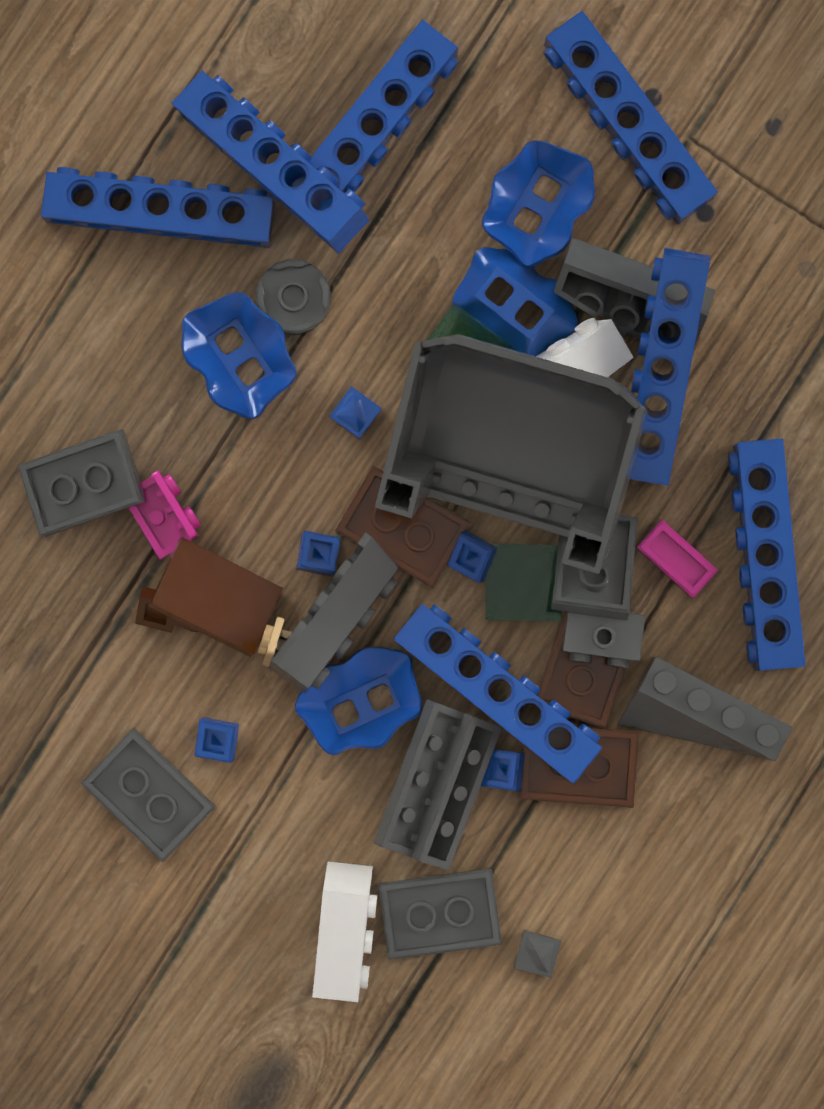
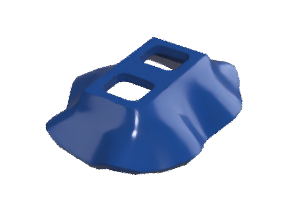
M539 140L528 142L522 151L494 176L489 205L482 217L484 231L511 252L524 267H533L557 256L566 249L571 241L574 221L579 216L585 214L591 208L594 201L595 184L591 162L586 157L549 142ZM541 176H547L561 186V190L553 202H547L533 193V188ZM522 208H528L542 218V222L534 234H528L514 225V220Z
M481 248L476 251L470 268L456 289L452 301L453 308L468 323L477 340L535 357L547 350L555 342L570 335L577 327L578 322L572 303L553 292L557 280L540 276L534 269V266H522L507 249ZM496 278H502L514 289L512 295L502 306H497L485 296L486 290ZM527 301L533 302L544 313L533 329H526L515 319L516 313Z
M241 292L227 294L185 315L182 322L181 339L183 357L191 368L199 371L204 376L208 395L215 405L247 419L258 418L268 404L295 380L297 370L288 354L282 326L262 312L246 294ZM234 327L242 336L244 343L230 354H224L216 344L215 339L228 328ZM255 358L264 369L265 374L253 384L246 386L237 375L236 369L249 359Z
M366 647L358 650L343 663L327 665L326 668L331 673L317 690L311 686L306 694L300 692L295 703L297 715L305 722L318 745L330 755H338L352 748H381L391 739L398 728L407 721L416 719L422 711L421 696L413 673L412 659L405 652L385 647ZM386 685L390 690L394 703L381 711H375L367 694L378 686ZM352 701L359 714V720L346 727H340L333 714V709L341 703Z

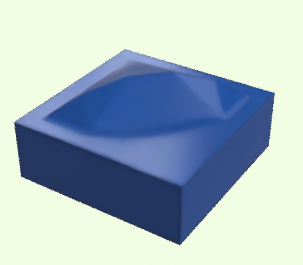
M351 386L329 418L360 440L382 408Z
M467 530L463 531L458 537L447 566L477 583L483 582L497 547Z
M303 531L296 570L333 577L336 573L341 538Z
M206 717L199 719L195 756L232 763L235 760L239 724Z
M494 749L481 786L521 791L525 753Z

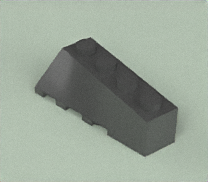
M573 238L553 292L593 317L600 315L606 320L612 319L619 333L625 336L628 332L640 340L642 332H650L652 319L644 318L648 295L656 296L659 281L651 280L652 266ZM677 283L669 285L665 290L666 295L675 301L682 300L688 293L683 285ZM707 286L705 287L695 345L708 317L715 289ZM672 321L664 322L659 326L660 333L667 338H673L681 331L680 327Z
M367 533L357 543L358 546L350 559L348 558L343 562L331 580L329 587L321 592L309 609L308 615L299 622L270 662V669L304 694L307 693L311 686L317 690L331 673L326 668L328 663L334 656L341 659L354 642L348 636L356 626L362 630L376 612L371 608L372 604L378 596L385 600L398 583L393 576L399 567L373 537Z
M658 657L651 658L618 723L627 727L772 761L777 760L793 728Z

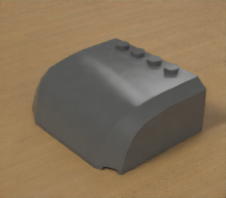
M459 334L416 342L407 372L375 508L412 518L427 496L568 537L561 563L599 574L612 546L640 444L647 410L624 385L612 378Z

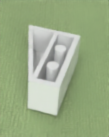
M595 318L583 321L575 328L576 332L555 342L547 350L536 356L605 377H609L634 358L612 319L595 320Z
M327 862L322 895L313 998L358 1002L360 988H368L370 966L362 965L363 954H371L373 931L366 930L367 918H375L377 895H370L373 866Z

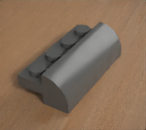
M427 699L373 843L382 848L410 856L418 861L449 871L502 727Z

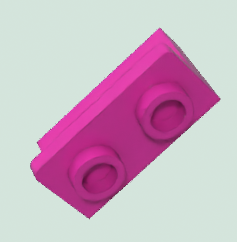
M157 470L152 473L151 477L141 482L147 502L130 507L129 510L158 558L163 560L173 553L181 537L191 542L199 538L200 536L196 528L201 526L190 506L183 509L176 496L181 494V491L171 474L163 477L162 473Z

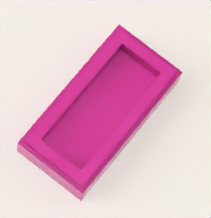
M660 520L636 547L639 552L691 598H694L718 571L716 567L663 520Z

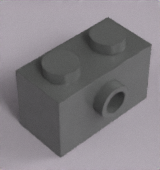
M566 612L561 652L570 653L569 660L592 663V656L608 658L607 665L630 668V661H640L645 615L629 613L628 620Z

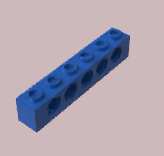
M583 10L546 36L544 43L546 50L543 51L546 59L555 70L558 68L563 70L569 78L566 81V85L571 93L578 100L582 97L591 108L588 114L594 124L600 130L607 129L614 139L611 141L613 149L622 160L626 158L630 160L636 168L633 172L636 180L645 190L651 188L659 199L656 205L667 220L673 218L677 225H679L715 198L718 193L716 188ZM583 52L591 57L593 63L587 68H580L574 64L572 57L576 53ZM601 82L609 83L613 86L615 94L610 98H602L597 95L595 86ZM623 112H629L636 117L637 125L630 129L624 128L618 123L617 116ZM646 142L654 143L659 148L660 155L657 158L648 159L641 154L640 145ZM674 172L680 176L682 186L678 189H670L663 183L662 176L665 173Z
M422 19L311 156L312 159L309 163L317 170L321 166L328 169L338 179L339 182L336 186L345 193L350 189L355 193L364 181L361 174L369 164L376 167L386 155L388 149L385 145L393 135L399 138L408 128L412 121L408 118L416 106L422 109L430 101L435 93L432 86L440 77L446 80L457 67L459 62L455 58L458 54V47ZM416 61H422L429 66L430 71L423 77H416L410 73V65ZM399 90L406 95L407 99L400 106H392L385 100L386 95L390 91ZM375 119L381 122L383 129L379 134L371 136L363 132L362 125L367 120ZM346 148L356 150L360 155L359 159L352 165L341 163L338 155L342 150ZM306 176L296 178L292 183V187H298L303 184ZM333 199L324 200L319 205L318 210L322 211L329 208Z
M201 70L171 104L188 123L339 254L370 221L362 210L366 204L352 190L348 189L344 193L335 186L339 182L338 179L324 166H321L318 170L309 163L312 157L299 144L295 142L290 147L282 140L286 136L285 133L271 120H268L266 124L259 120L256 116L260 112L247 99L243 97L240 101H237L231 95L234 90L219 75L212 79ZM227 108L223 116L214 118L217 111ZM253 131L250 138L240 141L241 136L245 132ZM279 153V157L275 162L265 164L270 155ZM306 176L303 184L298 187H292V183L296 178ZM333 199L329 208L322 211L318 210L319 205L324 200Z
M58 167L57 173L46 172L41 217L46 223L270 248L275 203L273 197H267V191L245 189L244 194L229 192V187L216 184L207 185V190L192 188V183L181 180H170L169 185L154 184L155 179L145 176H132V181L117 180V175L114 173L100 171L95 172L94 177L79 175V170L66 167ZM84 189L93 191L94 198L89 205L81 207L75 204V196L79 191ZM128 194L131 196V204L127 209L117 211L112 208V201L117 195ZM165 198L169 201V208L164 214L154 215L149 211V206L154 199ZM194 202H201L207 206L206 214L200 219H191L187 216V209ZM238 206L245 211L243 219L235 224L225 221L224 214L226 210L230 207Z
M664 248L663 258L655 257L651 280L659 282L656 296L648 295L644 318L652 319L650 332L641 333L638 355L645 356L643 371L635 369L631 392L638 393L637 400L647 410L642 435L653 433L658 436L660 443L652 448L645 447L641 443L639 444L630 477L632 480L669 486L710 265V255ZM677 283L683 285L688 293L682 300L675 301L666 295V288L671 284ZM672 321L680 327L681 331L677 336L667 338L660 333L659 326L664 322ZM658 359H667L673 364L674 368L670 373L661 375L654 371L652 364ZM652 396H660L666 401L667 406L661 411H652L645 402Z
M781 438L738 442L733 445L734 452H728V465L730 475L736 474L737 490H732V506L734 513L740 512L741 527L735 529L737 550H743L745 565L739 566V579L741 588H747L748 603H743L745 626H751L752 641L746 642L748 663H754L755 671L806 667L784 441ZM752 470H760L766 475L767 486L764 490H756L749 484L748 478ZM758 507L765 508L771 515V522L767 528L756 526L752 520L753 511ZM761 545H767L774 551L775 558L770 566H763L756 559V551ZM766 582L772 583L778 590V598L773 604L765 603L760 597V588ZM770 620L778 622L782 628V635L776 642L767 640L763 633L765 624Z
M421 604L394 640L572 784H575L602 750V747L597 744L601 737L584 723L578 729L568 721L567 718L571 713L554 699L548 705L538 697L537 694L541 689L523 675L518 681L508 673L507 670L511 665L493 651L488 657L477 648L481 641L465 628L460 633L448 624L452 618L434 604L429 609L424 604ZM441 633L449 635L452 641L450 649L443 654L433 652L431 649L433 637ZM468 657H475L481 662V671L473 678L463 676L460 671L461 663ZM497 681H505L511 686V695L503 702L494 701L490 696V688ZM526 705H536L541 710V719L533 726L524 725L520 721V711ZM559 728L566 729L571 734V743L564 750H556L549 743L550 734Z

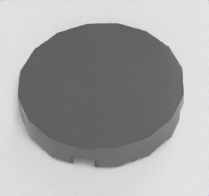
M287 259L273 264L263 274L257 285L256 303L258 308L282 326L284 334L300 335L312 331L323 322L330 309L331 291L326 277L317 267L304 260Z

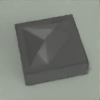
M524 930L514 968L551 978L561 940Z

